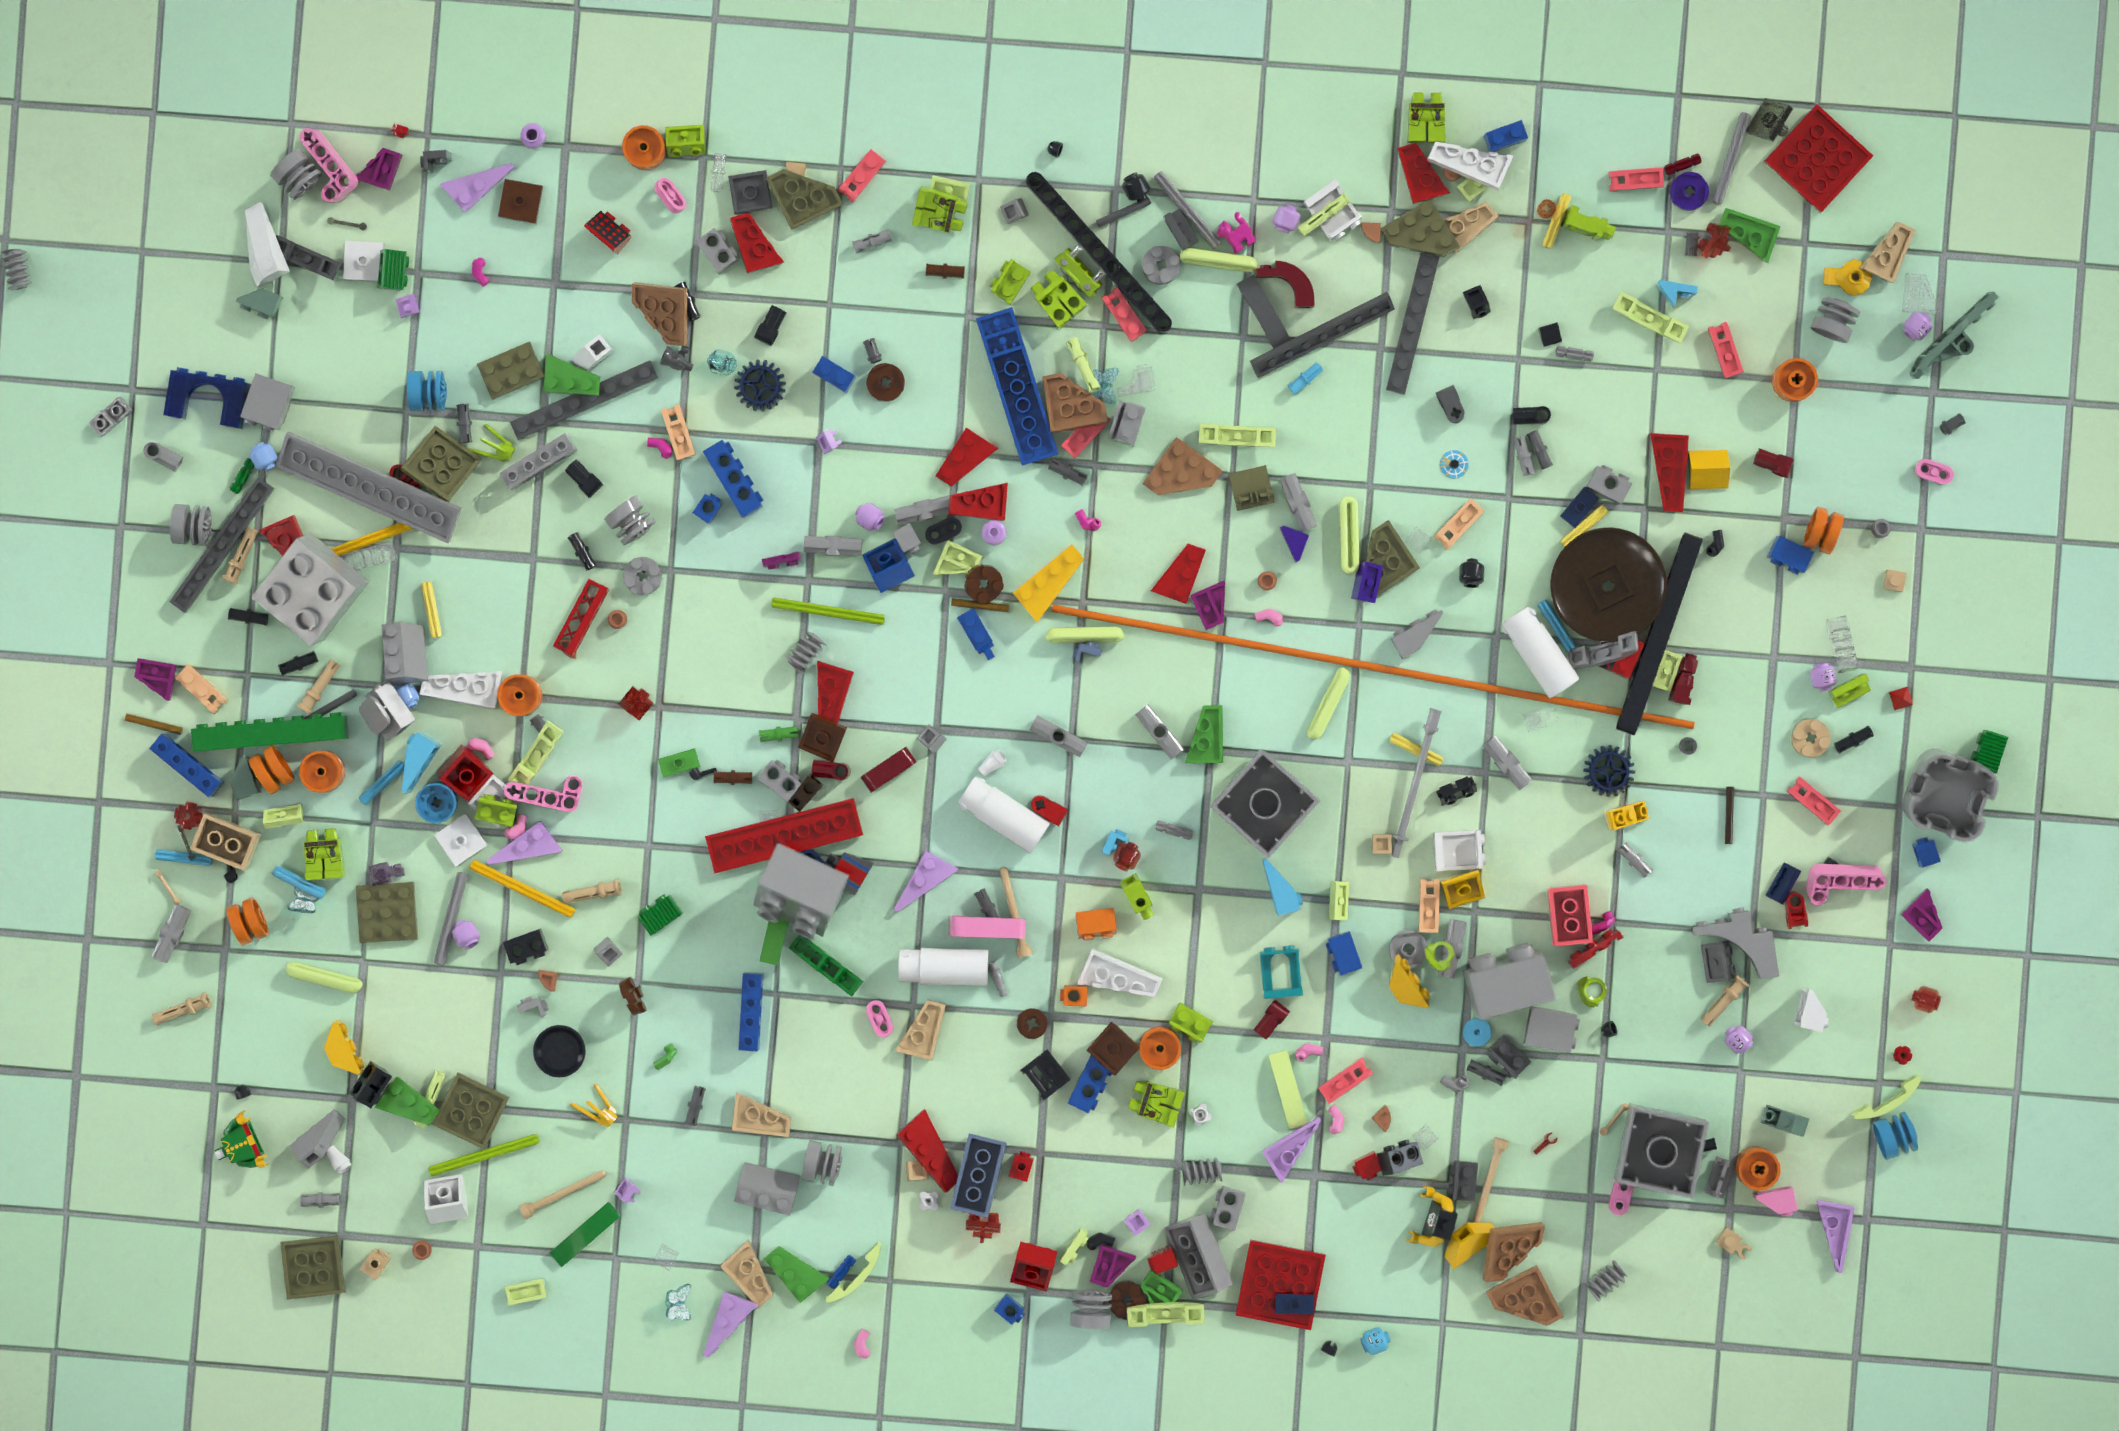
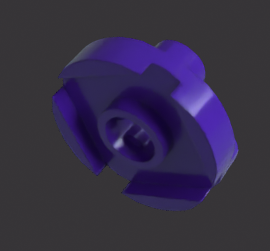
M1696 172L1682 173L1675 178L1670 186V197L1673 204L1685 211H1693L1700 208L1709 196L1707 182ZM1688 186H1691V189L1695 191L1690 197L1687 196V193H1684V189H1687Z

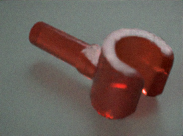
M1552 1132L1547 1133L1542 1144L1533 1151L1536 1155L1548 1144L1557 1142L1558 1138L1553 1139L1552 1142L1548 1140Z

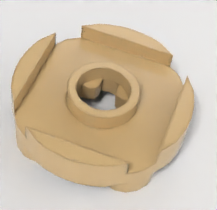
M1806 719L1794 727L1791 743L1797 753L1805 757H1817L1823 754L1829 747L1830 732L1826 725L1819 720ZM1808 733L1816 736L1814 743L1806 741Z

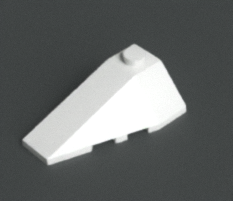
M262 202L245 210L250 272L257 288L290 272Z

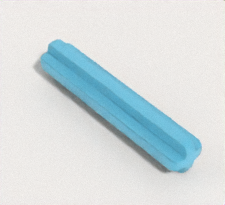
M1547 600L1540 602L1538 607L1565 650L1571 651L1576 646L1549 602Z
M397 761L359 796V800L364 805L368 804L404 771L403 762Z
M160 849L155 852L156 860L206 866L212 864V858L202 854Z
M276 866L273 870V876L319 899H322L326 893L324 888L309 880H305V878L281 866Z

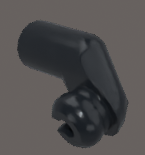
M1722 530L1712 531L1714 541L1706 549L1708 556L1715 557L1724 548Z
M1101 1232L1096 1233L1087 1240V1248L1095 1250L1101 1244L1113 1246L1115 1237Z

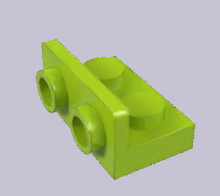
M704 124L665 127L668 157L706 154Z
M1013 259L1009 262H1004L1000 269L1002 274L999 278L995 277L990 285L992 288L991 293L1010 305L1031 271L1019 265Z
M1863 673L1828 691L1835 706L1839 708L1870 692L1871 689L1867 683L1869 678L1866 673Z
M484 794L483 797L479 796L475 819L513 827L517 804L514 803V800L503 798L500 801L496 800L493 795Z
M1179 1003L1168 1023L1171 1024L1170 1028L1179 1034L1181 1031L1188 1034L1187 1038L1197 1043L1198 1041L1203 1042L1213 1021L1186 1005Z

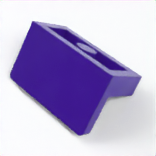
M1359 561V570L1356 573L1351 599L1375 603L1383 566Z

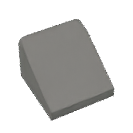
M1022 198L1014 199L1000 206L1007 224L1028 216Z
M928 724L917 740L933 753H936L946 741V738Z
M608 937L594 948L596 955L608 967L623 954Z

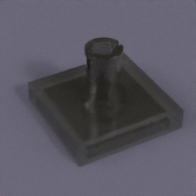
M1765 98L1747 127L1746 132L1774 142L1777 135L1783 137L1787 134L1789 128L1784 123L1793 108L1788 104Z

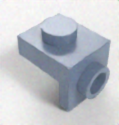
M1088 642V645L1080 643L1079 647L1075 646L1072 657L1076 658L1075 662L1079 663L1081 652L1100 657L1102 649L1096 643Z

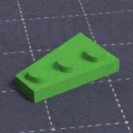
M1725 208L1719 225L1722 230L1763 261L1769 262L1781 226Z
M1204 705L1202 707L1185 763H1223L1222 705Z
M397 1076L375 1106L377 1109L425 1125H430L440 1111L439 1108Z
M780 1246L764 1258L800 1303L830 1279L827 1275L822 1274Z

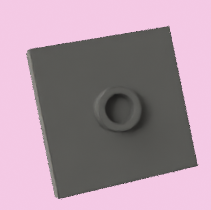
M766 170L728 176L735 215L773 209L769 183L766 179Z

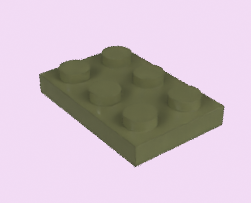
M530 341L477 364L492 400L545 378Z

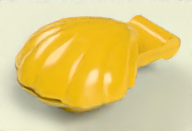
M1853 259L1846 262L1841 268H1824L1823 285H1838L1845 293L1856 296L1863 294L1870 287L1872 275L1860 269L1864 263L1863 261Z

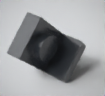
M1481 285L1463 292L1473 319L1482 318L1491 312L1489 302Z

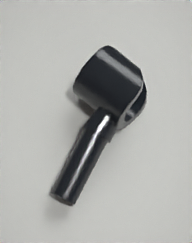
M695 768L689 772V775L693 780H698L705 775L714 773V771L717 772V769L712 768L700 773L699 769Z
M227 864L229 872L224 874L227 882L232 883L237 880L238 875L233 867Z

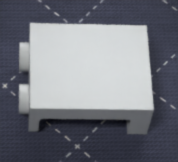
M1336 179L1304 201L1303 204L1312 216L1326 207L1328 202L1331 203L1344 193ZM1351 203L1339 210L1336 216H1331L1319 225L1330 241L1333 238L1337 241L1345 235L1343 231L1349 227L1352 230L1361 223L1359 220L1362 216Z
M1481 830L1433 832L1435 871L1483 869V865H1486L1485 853H1482L1485 837L1484 834H1481Z

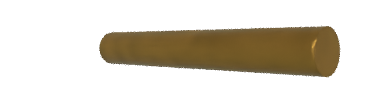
M952 598L951 606L1001 612L1009 611V605L989 602L982 604L977 601Z
M126 714L125 721L179 735L183 731V727L131 714Z

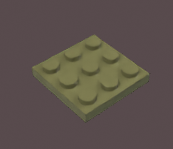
M434 426L403 464L401 471L439 498L449 502L480 464L482 458Z
M414 882L356 886L360 943L418 939Z
M458 1072L432 1125L485 1149L510 1097Z
M339 1235L280 1242L287 1300L345 1293Z

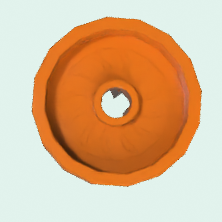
M639 125L633 127L626 133L623 139L622 150L625 158L633 167L639 170L657 168L666 156L664 138L656 129L650 126ZM644 145L646 147L647 145V149L642 150L641 146Z
M1800 358L1783 362L1776 368L1772 377L1775 393L1778 397L1789 402L1806 399L1813 394L1818 383V375L1814 366L1807 360ZM1793 377H1795V378L1797 379V383H1796V384H1795V382H1792V378H1793Z
M1819 506L1816 507L1808 523L1803 546L1814 549L1819 544V551L1830 555L1839 538L1844 515L1833 512L1828 517L1827 509Z
M514 674L507 677L500 684L497 699L500 707L506 713L513 716H527L539 708L542 702V689L534 678L528 675ZM519 691L523 694L521 699H518L516 697L517 695H519L517 693Z
M274 745L263 750L264 757L257 754L249 759L254 774L271 795L281 789L280 782L288 785L295 781L290 766Z
M315 751L309 753L302 760L299 766V776L307 789L319 793L330 792L342 784L345 778V766L343 760L337 754L331 751ZM320 768H323V769H324V774H323V775H320V774H321Z
M254 897L244 900L242 907L238 904L227 907L226 911L230 926L236 939L242 946L253 942L254 936L257 939L269 936L266 919Z
M1156 1026L1150 1028L1142 1035L1139 1042L1141 1059L1152 1069H1168L1180 1057L1181 1045L1179 1038L1173 1030L1167 1027ZM1162 1045L1164 1050L1158 1052L1156 1047Z
M1759 1146L1748 1147L1737 1156L1735 1173L1739 1181L1748 1188L1756 1191L1767 1190L1778 1181L1781 1172L1780 1163L1777 1157L1766 1148ZM1756 1165L1760 1166V1169L1758 1171H1755Z

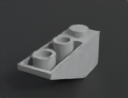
M1435 609L1426 614L1427 619L1423 621L1417 619L1409 624L1411 628L1406 631L1402 628L1393 633L1394 637L1391 641L1401 659L1420 650L1443 614L1442 610L1437 612Z
M334 1109L290 1145L300 1163L310 1168L324 1157L345 1120L344 1116Z

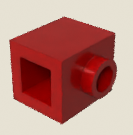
M1020 1151L1019 1154L1015 1153L1009 1177L1027 1182L1034 1158L1030 1157V1153Z
M1375 1151L1353 1160L1355 1165L1352 1168L1356 1176H1361L1362 1179L1366 1178L1367 1181L1377 1177V1173L1381 1171Z

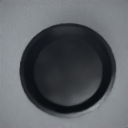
M554 1025L543 1030L536 1038L533 1047V1056L537 1066L545 1074L552 1077H566L575 1073L583 1064L586 1055V1047L581 1035L573 1028L565 1025Z

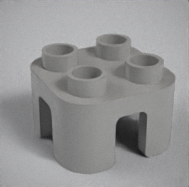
M1929 749L1923 752L1917 759L1902 800V808L1905 815L1916 826L1925 830L1931 828L1943 832L1949 838L1960 842H1969L1976 839L1984 829L1986 820L1982 817V812L1987 799H1995L1998 791V781L1996 776L1979 762L1941 749Z

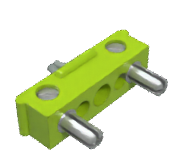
M1077 245L1073 250L1070 248L1066 249L1054 258L1067 277L1069 285L1074 284L1079 291L1085 292L1088 297H1092L1097 293L1096 290L1103 285L1100 279L1106 273L1101 269L1094 275L1077 257L1083 250L1082 247L1079 248L1080 245Z

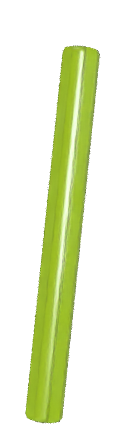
M775 597L771 602V607L847 620L883 625L885 616L882 614Z
M537 1134L529 1135L428 1167L431 1176H435L530 1147L539 1143V1137Z

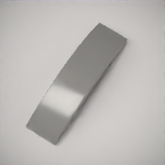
M1634 631L1620 635L1616 642H1607L1590 648L1586 646L1574 648L1568 651L1569 663L1573 669L1601 666L1624 659L1638 651L1637 632Z

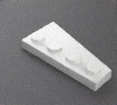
M1435 142L1427 161L1498 191L1513 155L1504 156L1498 155L1496 152L1489 151L1487 153L1474 148L1465 149L1460 148L1458 145Z
M503 671L428 675V681H424L421 684L420 696L496 709L498 689L502 681Z
M1092 948L1077 984L1155 997L1163 978Z

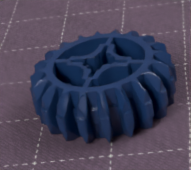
M756 360V366H754L750 361L749 366L751 368L748 369L745 365L742 366L746 371L744 374L738 371L737 374L742 378H735V382L740 383V385L734 386V389L741 390L736 396H743L740 400L742 404L748 401L746 408L749 409L753 404L754 411H757L758 406H760V410L764 412V405H767V408L771 410V402L777 406L778 402L775 399H783L779 392L785 393L786 390L780 388V386L786 385V382H780V379H783L785 376L784 374L777 375L781 370L779 367L774 371L772 370L775 366L774 363L767 367V360L763 361V365H760V360ZM761 370L757 379L747 380V377L752 372ZM766 371L774 376L776 386L766 382ZM763 380V384H765L767 387L761 388L760 391H758V387H755L754 384H759L760 381ZM745 385L754 388V400L746 394ZM764 392H774L767 400L760 401Z
M1608 745L1607 751L1604 746H1601V753L1594 749L1593 751L1596 756L1594 757L1589 754L1588 757L1592 761L1584 762V764L1589 765V769L1583 768V772H1589V775H1585L1584 779H1591L1587 786L1594 784L1595 786L1592 788V791L1596 792L1599 788L1600 796L1603 795L1604 791H1606V797H1610L1611 791L1614 796H1618L1617 789L1624 793L1625 790L1622 786L1624 785L1629 788L1630 784L1627 783V780L1634 781L1633 777H1629V773L1635 774V770H1629V767L1635 764L1627 762L1631 759V756L1623 757L1626 754L1625 750L1621 751L1620 754L1618 753L1620 749L1618 746L1615 747L1614 751H1612V745ZM1607 755L1605 765L1600 768H1594L1596 762L1601 757ZM1613 756L1620 759L1624 769L1614 766ZM1609 765L1610 769L1618 770V772H1613V774L1610 773L1611 776L1609 777L1608 773L1600 772V770H1605ZM1594 773L1604 776L1606 787L1598 783ZM1624 774L1622 780L1617 785L1612 786L1614 776Z

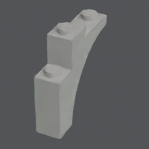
M1744 907L1732 909L1733 912L1728 913L1729 921H1726V918L1715 919V923L1707 924V921L1696 922V926L1691 927L1693 935L1719 936L1737 945L1752 962L1758 979L1780 977L1773 932L1767 930V927L1756 928L1755 932H1753L1750 911H1744Z

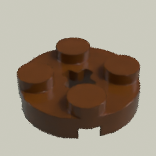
M881 363L871 369L866 385L869 393L878 401L889 402L897 399L904 391L905 379L898 367L888 363ZM883 377L891 380L887 388L880 385L883 382Z
M976 565L967 572L964 588L966 593L974 601L982 604L996 599L1004 587L1000 572L990 565ZM982 579L984 581L988 580L987 586L985 588L979 587L981 585L980 580Z
M631 977L619 983L620 992L623 999L626 998L629 1003L627 1004L629 1011L634 1016L646 1012L647 1008L641 1000L643 993L640 987H635Z
M1122 1281L1113 1287L1110 1292L1112 1300L1108 1301V1303L1112 1304L1110 1310L1117 1318L1128 1320L1127 1307L1146 1304L1147 1298L1138 1284L1132 1281ZM1126 1295L1129 1298H1133V1301L1128 1306L1126 1303H1122Z

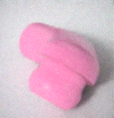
M1273 609L1254 613L1257 622L1268 619L1273 622L1274 626H1280L1283 623L1282 615Z
M518 814L516 825L505 830L507 838L516 839L525 832L527 815Z
M1306 1043L1297 1049L1295 1053L1296 1059L1303 1062L1311 1054L1321 1056L1323 1047Z
M1333 1105L1328 1109L1333 1117V1123L1329 1126V1131L1332 1134H1337L1343 1130L1344 1117L1337 1106Z

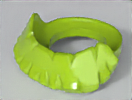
M1438 941L1435 944L1431 943L1425 948V957L1434 969L1445 971L1451 968L1450 963L1454 958V949L1450 943ZM1444 945L1449 951L1448 957L1438 962L1434 957L1435 951L1438 946Z
M1588 976L1578 981L1577 990L1581 1001L1587 1007H1598L1599 1002L1607 994L1605 983L1599 978H1589ZM1593 982L1599 983L1602 987L1601 995L1596 998L1588 997L1586 993V988Z

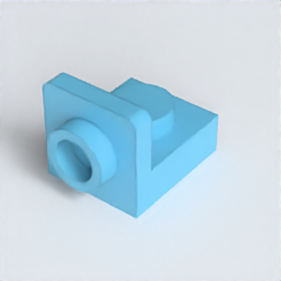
M1118 829L1115 832L1110 831L1102 853L1107 855L1110 852L1114 853L1118 842H1116L1117 838L1128 842L1129 839L1125 837L1126 833Z

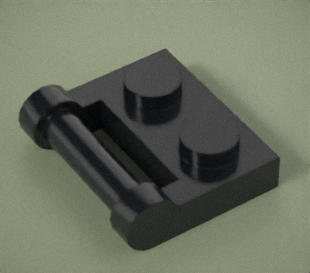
M1048 1049L1020 1070L1023 1075H1027L1038 1089L1043 1100L1047 1099L1071 1080ZM1036 1066L1052 1086L1047 1090L1033 1072V1067Z

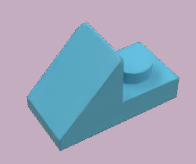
M1664 280L1657 282L1658 288L1672 307L1676 304L1677 293H1680V297L1691 298V295L1697 294L1698 286Z

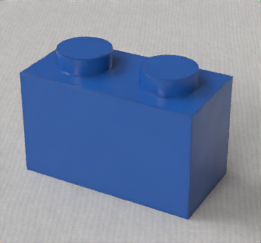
M1520 120L1486 132L1484 139L1488 150L1496 152L1522 143L1528 139L1523 122Z
M823 356L812 372L846 394L856 379L855 375Z
M1777 536L1767 557L1771 559L1770 562L1779 567L1785 565L1789 567V572L1798 575L1799 573H1805L1814 551L1782 536Z
M1350 931L1327 938L1329 943H1326L1328 953L1333 954L1335 961H1332L1335 973L1339 972L1340 975H1344L1362 968Z

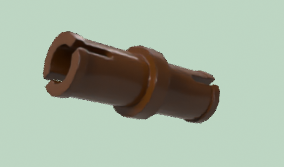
M947 263L943 265L926 264V276H940L943 279H947V277L964 279L965 266H949Z
M731 770V772L714 771V783H731V785H735V783L752 784V772H735V770Z

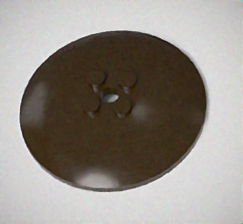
M1597 528L1577 536L1560 552L1551 573L1550 589L1555 609L1570 629L1590 640L1616 642L1618 641V636L1634 631L1638 635L1652 624L1664 604L1667 580L1659 555L1642 537L1620 528ZM1611 581L1614 584L1613 590L1605 591L1603 583Z

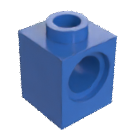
M712 493L710 496L704 494L692 513L710 524L722 507L719 503L721 499ZM707 502H711L714 506L710 513H706L703 509Z
M1928 837L1916 840L1917 844L1912 845L1919 867L1923 868L1941 862L1933 839L1928 840Z
M1007 1293L994 1308V1311L1011 1325L1014 1322L1019 1323L1025 1315L1023 1313L1024 1307ZM1007 1306H1014L1016 1313L1008 1315L1005 1309Z

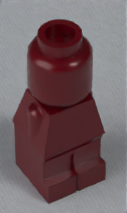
M1686 653L1685 657H1682L1679 666L1681 673H1678L1674 680L1668 701L1690 705L1692 699L1689 696L1694 682V676L1692 675L1696 673L1698 666L1696 655Z

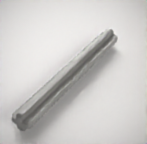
M1742 112L1739 116L1712 202L1718 205L1723 203L1751 117L1746 112Z
M1162 171L1158 172L1154 179L1212 249L1220 246L1221 241Z
M457 872L434 958V963L438 965H444L452 939V930L455 928L468 874L463 872Z

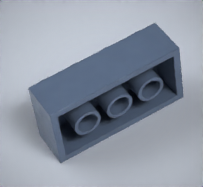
M969 1133L950 1209L989 1218L1007 1146L1006 1142Z

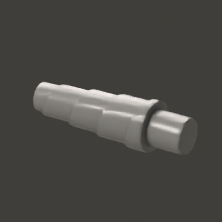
M996 962L988 964L991 970V977L1000 996H1007L1000 968L997 967Z

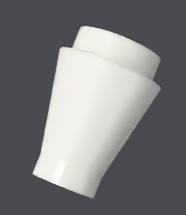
M997 749L988 755L978 769L984 776H987L989 773L1004 766L1007 759Z
M334 1145L326 1151L325 1154L334 1171L340 1175L352 1166L350 1159L336 1149Z

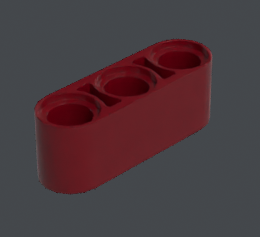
M906 746L860 778L870 793H872L917 763V761Z

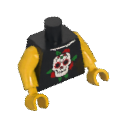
M1423 1186V1188H1426L1427 1193H1420V1196L1433 1199L1421 1233L1422 1235L1420 1236L1419 1233L1414 1231H1408V1233L1413 1234L1411 1240L1406 1239V1241L1413 1244L1419 1242L1422 1245L1437 1247L1444 1240L1451 1239L1458 1214L1454 1210L1453 1202L1450 1198L1439 1192L1435 1193L1433 1187Z

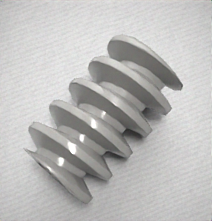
M10 249L2 251V254H7L3 257V261L8 262L4 265V268L9 269L5 274L11 277L7 280L8 284H12L8 290L24 289L32 283V281L26 280L31 273L24 271L29 268V266L23 265L24 262L28 261V258L22 257L23 254L27 253L25 250Z
M809 631L806 632L809 637L808 639L801 638L804 644L796 643L798 650L791 649L793 656L786 655L788 663L801 674L803 672L800 667L805 669L808 667L805 661L812 663L813 661L810 656H818L815 650H823L820 644L827 646L818 636Z
M1207 1158L1205 1164L1199 1159L1198 1165L1195 1164L1194 1160H1191L1190 1166H1188L1186 1161L1183 1162L1184 1186L1186 1180L1189 1181L1190 1185L1193 1184L1194 1179L1200 1184L1201 1178L1204 1179L1205 1183H1208L1209 1177H1211L1213 1182H1216L1217 1176L1222 1181L1221 1165L1217 1158H1214L1213 1163Z
M1615 1260L1612 1261L1613 1268L1606 1265L1607 1272L1602 1269L1600 1270L1601 1277L1594 1274L1595 1281L1588 1279L1589 1286L1586 1285V1287L1599 1302L1601 1301L1600 1294L1604 1297L1607 1296L1606 1289L1613 1292L1612 1285L1617 1288L1619 1287L1618 1280L1625 1283L1624 1276L1627 1275Z

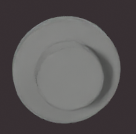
M1877 519L1873 522L1871 531L1875 537L1884 538L1889 535L1891 526L1887 520Z

